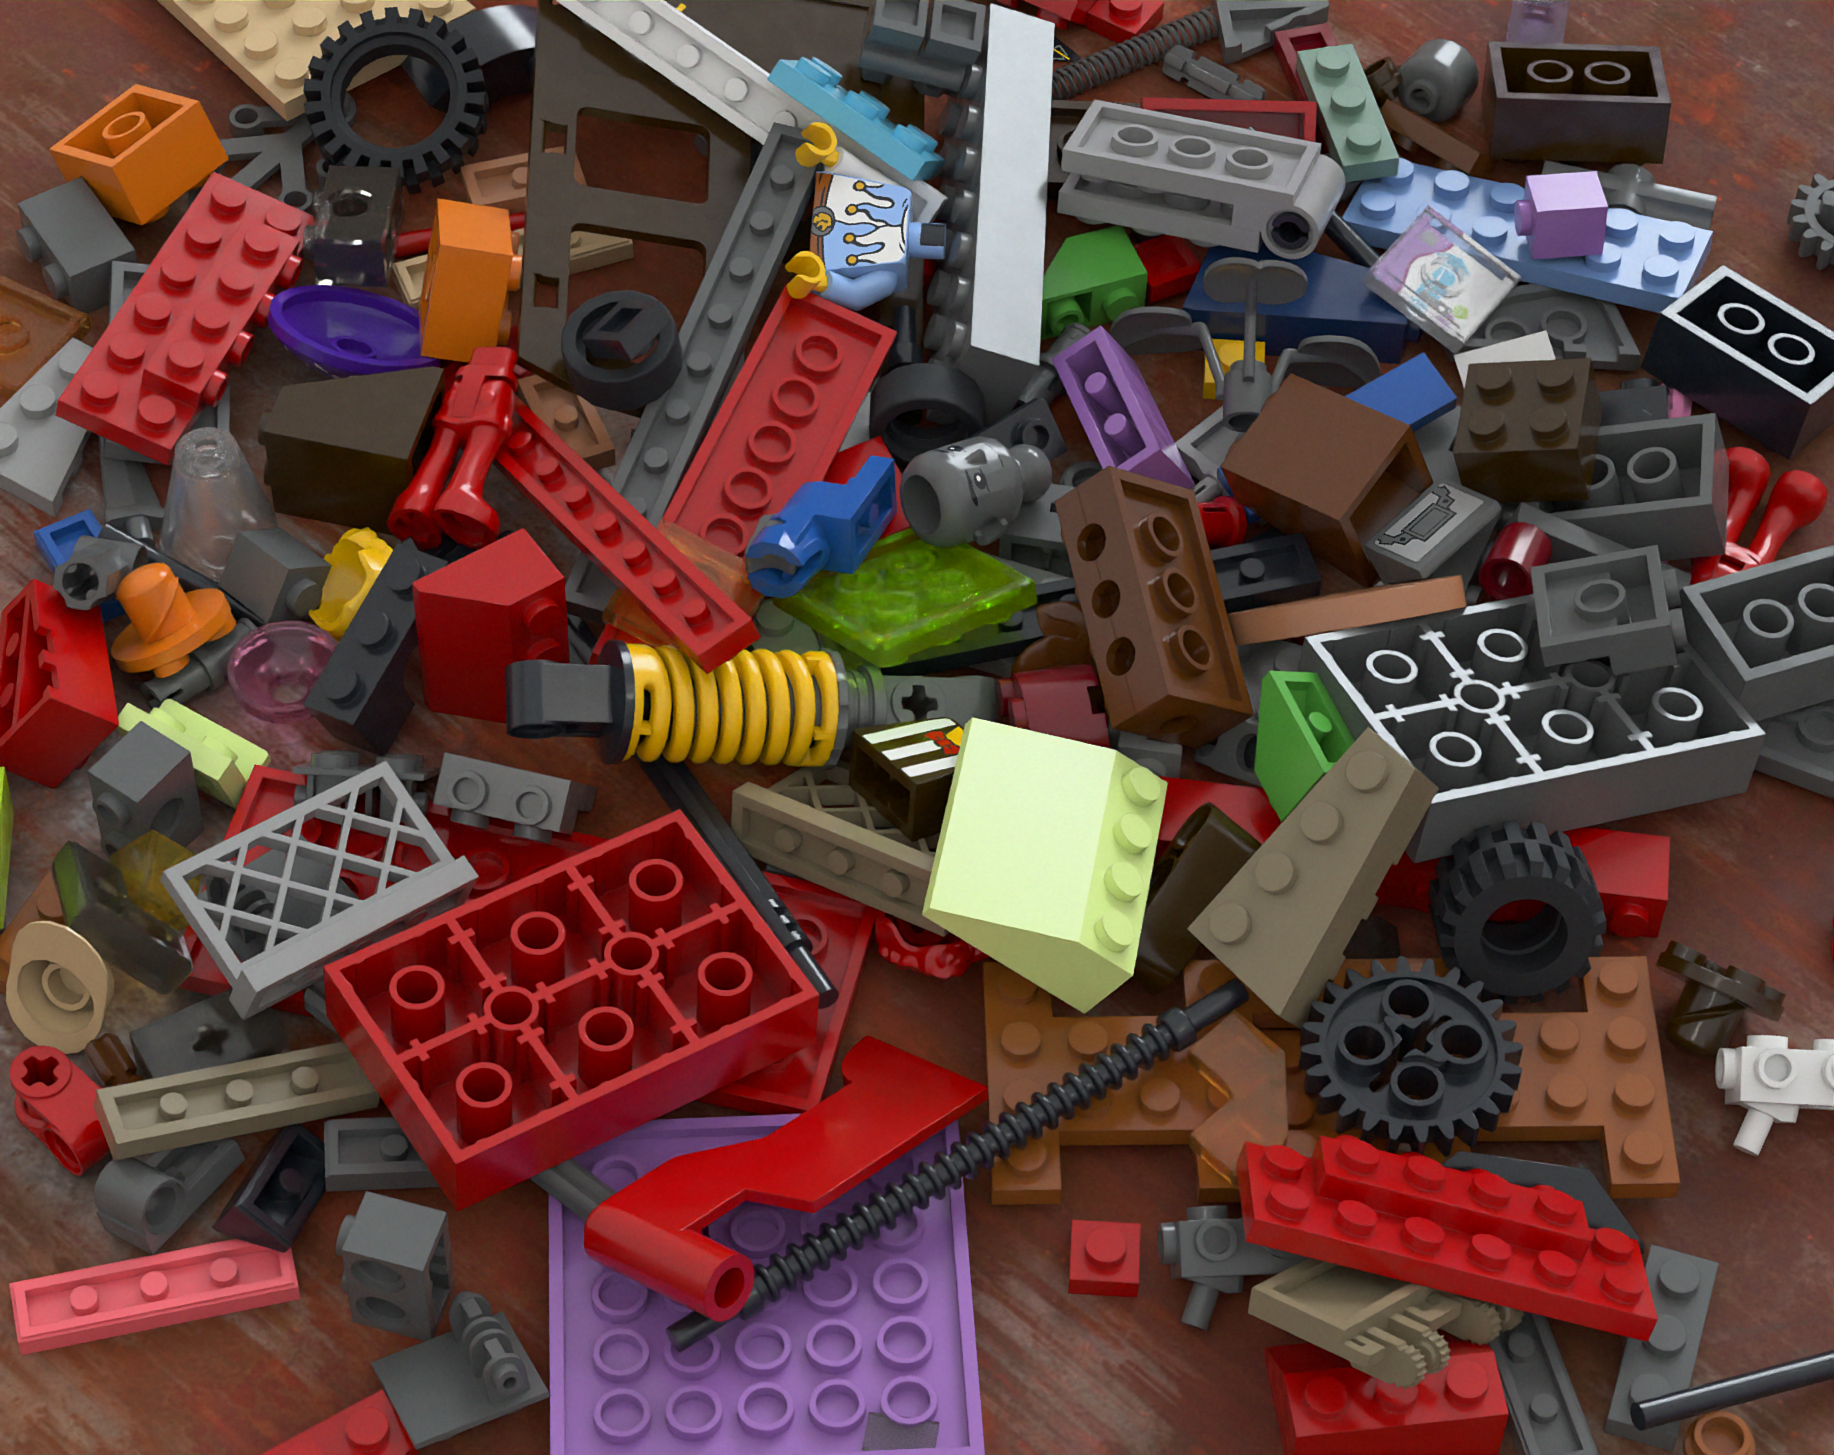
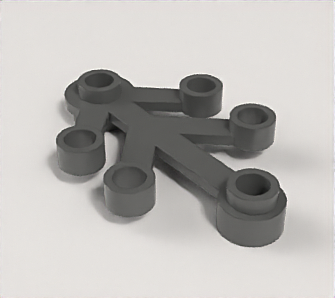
M347 91L343 109L346 122L351 127L356 120L357 110L354 99ZM242 104L233 108L229 114L230 130L233 138L219 139L229 158L227 161L254 160L231 179L256 190L281 168L283 192L280 193L278 200L290 206L301 205L297 209L314 216L313 196L306 189L302 149L314 140L306 112L286 121L271 106L258 107L252 104ZM292 126L283 134L264 135L265 127ZM323 156L316 164L318 185L324 191L339 193L351 186L352 177L347 181L339 174H330L337 172L334 163L329 165ZM227 161L213 172H222L227 166ZM203 186L190 190L188 194L189 207Z

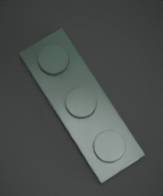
M1353 44L1297 51L1296 70L1310 102H1317V123L1330 156L1341 167L1346 183L1397 175L1399 166L1398 153Z

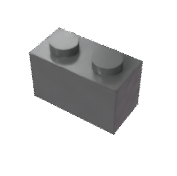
M79 177L19 202L18 209L22 228L16 230L18 244L28 262L38 261L41 265L43 278L52 296L56 300L64 298L77 317L109 305V280L112 261L137 263L136 253L131 243L84 179Z

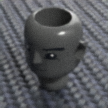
M982 436L973 437L927 451L914 457L902 474L900 484L901 507L912 531L926 544L946 549L975 540L979 545H988L1000 538L1020 513L1022 502L1029 503L1045 495L1051 486L1052 468L1045 453L1035 446L1019 444L1008 449L997 439Z

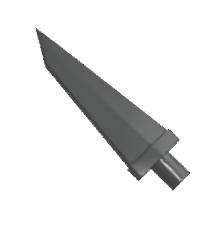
M98 435L105 524L111 523L150 546L155 547L152 531L165 528L168 524L165 509L159 503L143 463L103 458V437Z

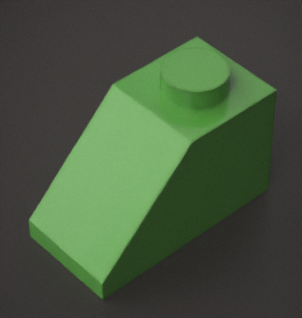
M1268 671L1262 678L1254 771L1269 798L1271 807L1277 813L1280 821L1283 822L1355 742L1318 673Z

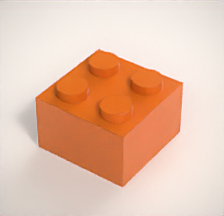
M138 84L133 85L49 149L66 182L82 177L110 216L142 226L162 218L169 211L171 203L187 191L203 186L212 175V172L229 159L200 101Z
M437 198L418 306L421 356L469 363L473 349L476 347L507 346L512 311L507 310L509 291H517L522 266V256L518 255L520 234L510 229L509 209Z

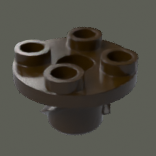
M1670 940L1666 951L1660 953L1655 966L1663 972L1685 982V986L1664 1030L1665 1036L1675 1047L1700 1059L1716 1060L1718 1050L1728 1047L1744 1010L1771 1021L1779 1022L1785 1009L1782 1006L1786 997L1785 994L1765 985L1766 981L1731 965L1725 969L1706 960L1707 956Z

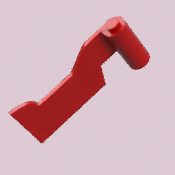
M867 1035L856 1043L844 1057L842 1062V1080L845 1087L763 1138L671 1158L604 1200L591 1211L585 1222V1252L593 1261L716 1322L729 1320L743 1308L751 1294L755 1276L752 1261L747 1256L702 1235L704 1227L745 1201L816 1213L988 1100V1087Z

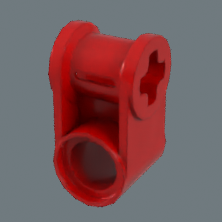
M41 1045L30 1047L20 1052L12 1061L9 1070L11 1086L16 1092L14 1100L16 1118L23 1127L28 1129L50 1150L56 1160L66 1170L76 1176L83 1175L111 1153L94 1109L96 1090L103 1087L98 1086L68 1059L65 1053L55 1047Z

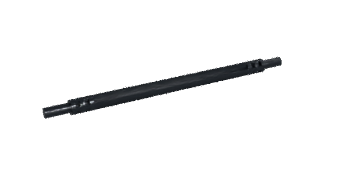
M507 530L500 533L498 540L514 533V531ZM567 614L570 664L588 665L591 653L598 639L583 618ZM635 750L633 757L670 810L674 812L681 809L819 993L818 1009H825L834 1004L838 999L839 992L811 954L813 949L811 940L685 762L682 760L679 763H670L662 753L655 761L644 762L639 758Z

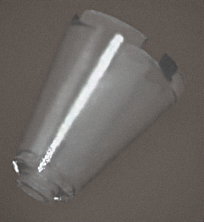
M202 427L185 434L176 445L159 535V550L219 583L238 531L281 528V525L234 436L220 428Z

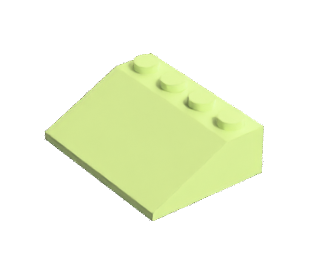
M972 717L964 727L922 915L1085 1014L1133 976L1168 783L1117 750Z

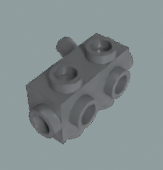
M1228 1206L1187 1207V1221L1158 1224L1157 1249L1160 1264H1170V1279L1182 1278L1193 1283L1180 1322L1203 1331H1207L1220 1293H1243L1245 1276L1279 1274L1309 1258L1246 1242L1243 1218L1228 1219Z

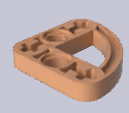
M1462 575L1338 592L1227 614L1235 645L1238 646L1412 618L1463 608L1467 604Z

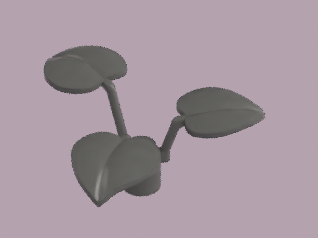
M1229 257L1215 261L1205 270L1203 288L1212 300L1222 303L1245 302L1243 360L1232 363L1230 371L1225 375L1207 325L1203 322L1192 323L1190 314L1184 310L1156 306L1129 309L1121 313L1114 320L1109 331L1112 338L1130 356L1187 352L1203 348L1216 384L1215 398L1223 400V425L1236 432L1246 433L1259 416L1265 400L1272 393L1277 392L1283 378L1287 379L1290 373L1317 385L1357 389L1381 376L1380 364L1372 349L1360 340L1345 336H1312L1303 339L1299 343L1298 349H1284L1277 359L1273 375L1267 372V366L1263 362L1255 360L1257 302L1273 305L1286 304L1301 298L1307 290V275L1294 264L1279 260H1261L1257 262L1248 258Z

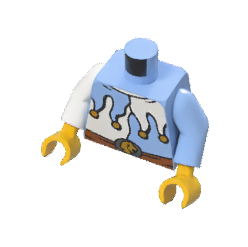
M814 122L801 132L803 138L810 140L814 145L804 143L797 148L795 152L797 162L805 167H814L822 162L824 164V172L817 171L810 250L797 253L785 265V269L788 272L798 274L787 284L788 293L791 297L802 299L811 292L851 311H860L892 295V293L902 292L907 289L910 258L945 259L946 224L913 222L912 194L909 189L900 186L842 147L836 148V135L827 124Z

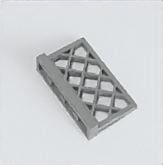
M384 761L163 871L160 881L233 988L229 1000L242 1020H245L324 978L323 966L463 905L479 876L465 856L454 860L387 761ZM379 786L393 806L390 822L354 812L357 796ZM347 801L345 809L336 807ZM314 817L340 824L341 829L336 850L299 840L302 824ZM400 819H402L406 826L399 825ZM350 827L387 837L381 862L345 852ZM292 829L290 837L281 835L282 833ZM395 841L421 847L433 865L419 872L390 865ZM261 845L286 852L281 877L243 868L247 851ZM295 855L332 865L327 890L289 880ZM236 857L234 865L225 863L226 861ZM341 868L378 878L374 895L365 900H359L335 893ZM202 873L230 880L225 905L221 906L197 899L186 881ZM387 881L396 883L385 889ZM239 883L277 893L271 919L233 909ZM285 896L323 906L319 923L309 929L279 922ZM332 909L342 911L330 917ZM212 920L220 922L219 930ZM229 924L267 934L263 952L240 963L225 940ZM276 937L285 939V941L274 946Z

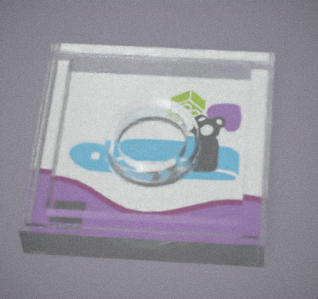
M1428 205L1368 270L1362 283L1456 355L1513 291L1522 277Z

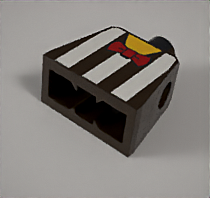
M939 717L852 729L849 786L894 827L899 829L911 842L940 833L964 728L954 719Z

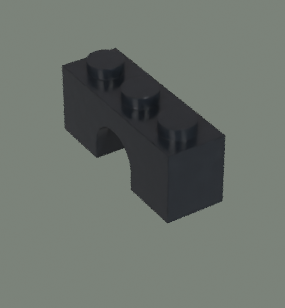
M397 543L303 703L304 707L334 738L378 756H385L415 705L404 689L405 667L411 653L418 645L412 582L449 565L448 561Z

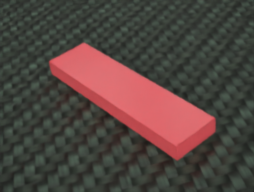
M236 1238L9 1283L21 1355L301 1299L291 1247L285 1253Z

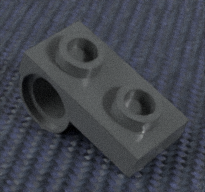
M224 1138L155 1152L145 1163L134 1157L112 1160L104 1167L95 1185L94 1200L99 1210L97 1215L105 1231L154 1255L245 1158L237 1141L231 1138Z

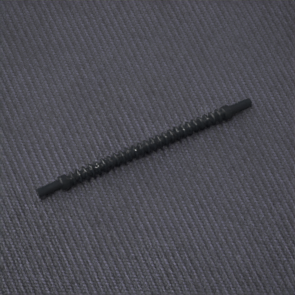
M1233 978L1183 1010L1178 1007L1168 1009L1156 1018V1026L1148 1023L1142 1026V1036L1139 1037L1134 1033L1128 1034L1126 1036V1046L1120 1043H1113L1110 1046V1056L1104 1053H1097L1094 1057V1066L1086 1062L1081 1063L1078 1067L1079 1075L1076 1076L1071 1072H1066L1063 1075V1085L1060 1086L1056 1082H1050L1047 1085V1095L1034 1092L1031 1095L1030 1105L1024 1102H1018L1015 1105L1014 1115L1005 1111L1001 1112L998 1116V1125L989 1121L985 1122L982 1126V1135L971 1131L966 1136L967 1144L963 1145L960 1142L954 1141L950 1145L951 1154L947 1155L941 1151L936 1152L933 1165L924 1161L920 1162L917 1175L908 1171L904 1172L901 1176V1185L889 1181L885 1185L884 1195L878 1192H871L869 1194L868 1205L865 1206L861 1202H855L852 1205V1215L848 1216L846 1213L839 1212L835 1217L836 1224L834 1226L822 1222L819 1226L820 1234L818 1236L806 1232L802 1237V1246L798 1247L794 1243H788L785 1256L781 1257L777 1253H772L769 1256V1266L764 1267L759 1263L754 1264L755 1276L751 1294L743 1308L731 1319L716 1322L693 1311L666 1328L669 1340L675 1349L681 1353L737 1317L745 1321L751 1319L764 1310V1301L766 1299L774 1303L778 1302L781 1289L785 1288L789 1292H794L797 1289V1279L802 1278L807 1282L812 1281L815 1268L825 1272L828 1271L831 1267V1258L834 1257L839 1261H844L847 1258V1248L851 1247L856 1251H860L864 1247L863 1239L865 1237L873 1241L879 1239L881 1227L891 1231L894 1230L897 1226V1217L910 1220L913 1217V1207L926 1210L930 1205V1197L933 1196L938 1200L945 1198L946 1187L949 1186L954 1190H959L962 1187V1177L965 1176L968 1179L975 1180L978 1177V1167L981 1166L984 1169L991 1170L995 1165L994 1157L998 1156L1000 1159L1007 1160L1011 1156L1010 1147L1014 1146L1016 1149L1023 1150L1027 1146L1026 1138L1028 1136L1039 1140L1043 1136V1127L1056 1130L1059 1126V1117L1072 1120L1075 1116V1107L1081 1110H1088L1091 1106V1097L1101 1101L1104 1100L1107 1096V1087L1118 1091L1123 1086L1122 1078L1125 1077L1130 1081H1135L1138 1078V1068L1151 1071L1154 1068V1058H1157L1159 1061H1167L1170 1057V1049L1174 1052H1181L1193 1045L1197 1040L1196 1033L1249 1001L1246 988L1238 979Z

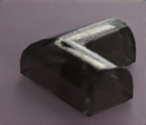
M68 840L55 857L51 872L65 926L84 937L99 953L101 959L157 993L167 995L174 991L194 970L184 935L131 903L120 869L75 841L72 843Z

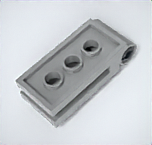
M1094 99L1062 151L1061 171L1071 173L1059 191L1057 213L1075 216L1079 221L1087 224H1102L1106 222L1131 227L1135 232L1142 235L1155 236L1166 234L1186 238L1193 244L1202 247L1221 245L1258 253L1264 242L1270 251L1282 258L1299 259L1309 255L1315 249L1344 193L1346 181L1341 167L1333 159L1320 154L1321 143Z

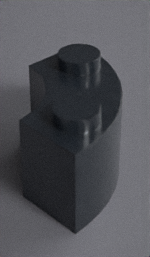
M525 5L495 6L472 12L447 24V29L450 33L456 28L464 36L467 48L472 47L478 57L479 66L482 69L489 105L505 96L523 92L532 93L536 7ZM408 55L401 63L405 72L430 107L447 113L450 102V88L446 79L431 64Z

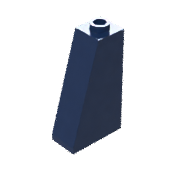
M1264 242L1258 253L1221 245L1210 247L1182 307V310L1190 314L1192 323L1203 322L1207 325L1212 339L1244 341L1245 302L1222 303L1212 300L1203 288L1205 270L1215 261L1229 257L1248 258L1257 262L1261 260H1279L1294 264L1307 275V290L1301 298L1286 304L1273 305L1257 302L1256 341L1265 342V355L1280 356L1284 349H1298L1299 343L1308 337L1334 335L1354 338L1365 343L1375 353L1379 363L1400 364L1408 342L1418 344L1424 331L1421 325L1365 283L1376 270L1314 252L1303 258L1286 259L1270 251Z

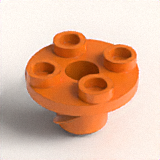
M164 563L146 564L130 572L122 579L116 589L115 599L119 600L131 621V624L118 635L111 647V655L120 670L127 673L153 670L157 678L168 677L182 670L190 661L188 653L205 642L214 641L227 635L236 626V620L231 613V606L223 592L214 588H204L184 593L178 582L179 577H175L171 568Z

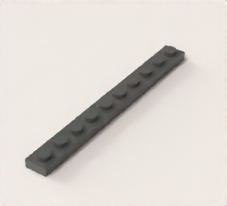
M776 122L773 123L678 334L682 347V369L673 387L658 400L646 405L611 483V486L656 529L707 434L814 191L816 173L823 170L824 164L822 162L814 167H805L797 162L796 149L804 143L814 145L810 140L803 138L801 135L803 129ZM581 551L565 585L567 614L606 625L623 592Z

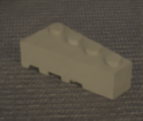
M1368 727L1187 929L1279 1017L1302 1030L1303 1023L1308 1022L1312 1001H1317L1328 979L1333 981L1346 958L1342 953L1361 919L1367 920L1379 899L1375 894L1391 865L1398 864L1439 788L1393 746Z

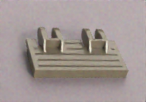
M1308 1258L1252 1287L1248 1314L1350 1361L1351 1366L1388 1384L1395 1383L1397 1388L1401 1386L1403 1389L1412 1388L1419 1384L1420 1381L1425 1379V1373L1427 1375L1436 1374L1449 1365L1447 1362L1451 1359L1449 1356L1451 1349L1448 1348L1449 1342L1443 1339L1444 1335L1440 1336L1435 1330L1441 1329L1465 1341L1470 1339L1472 1344L1476 1342L1481 1345L1483 1343L1487 1344L1499 1336V1330L1504 1332L1505 1330L1509 1331L1522 1322L1521 1318L1525 1316L1522 1310L1313 1258Z

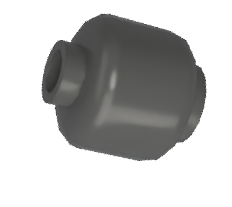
M1439 38L1425 42L1408 57L1399 69L1403 81L1397 86L1400 92L1398 98L1402 105L1407 106L1412 111L1434 123L1449 120L1473 97L1479 85V70L1475 59L1466 48L1455 41Z

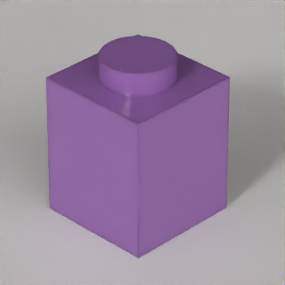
M1597 171L1526 176L1524 200H1517L1515 202L1514 222L1517 235L1526 236L1532 259L1603 254L1608 205Z

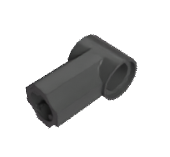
M81 535L70 559L55 567L53 589L61 593L67 607L90 610L116 597V589L122 579L133 570L148 564L146 545Z

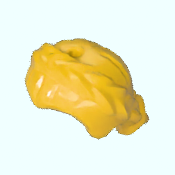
M369 527L348 530L342 535L339 542L334 545L332 553L326 554L323 557L332 566L322 589V598L318 604V609L309 610L308 614L326 634L329 643L335 646L339 644L393 552V549L385 541L379 539L377 534L370 530Z

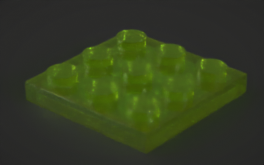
M911 528L878 540L854 574L820 570L801 591L790 597H772L773 605L880 668L902 664L910 655L934 645L951 644L957 641L961 634L986 624L1005 622L1013 616V613L1037 604L1035 580L965 543L942 549L926 544Z

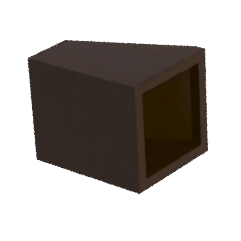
M431 366L282 386L273 410H264L258 428V443L265 446L267 455L264 467V484L271 486L274 512L357 529L369 527L374 532L393 535L387 525L389 514L397 497L408 487L431 446L434 435L432 421L435 414L438 413L446 393L444 369Z

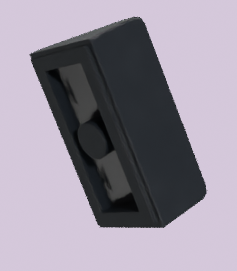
M299 1123L283 1126L266 1143L212 1228L226 1236L285 1253L291 1247L326 1191L324 1142Z

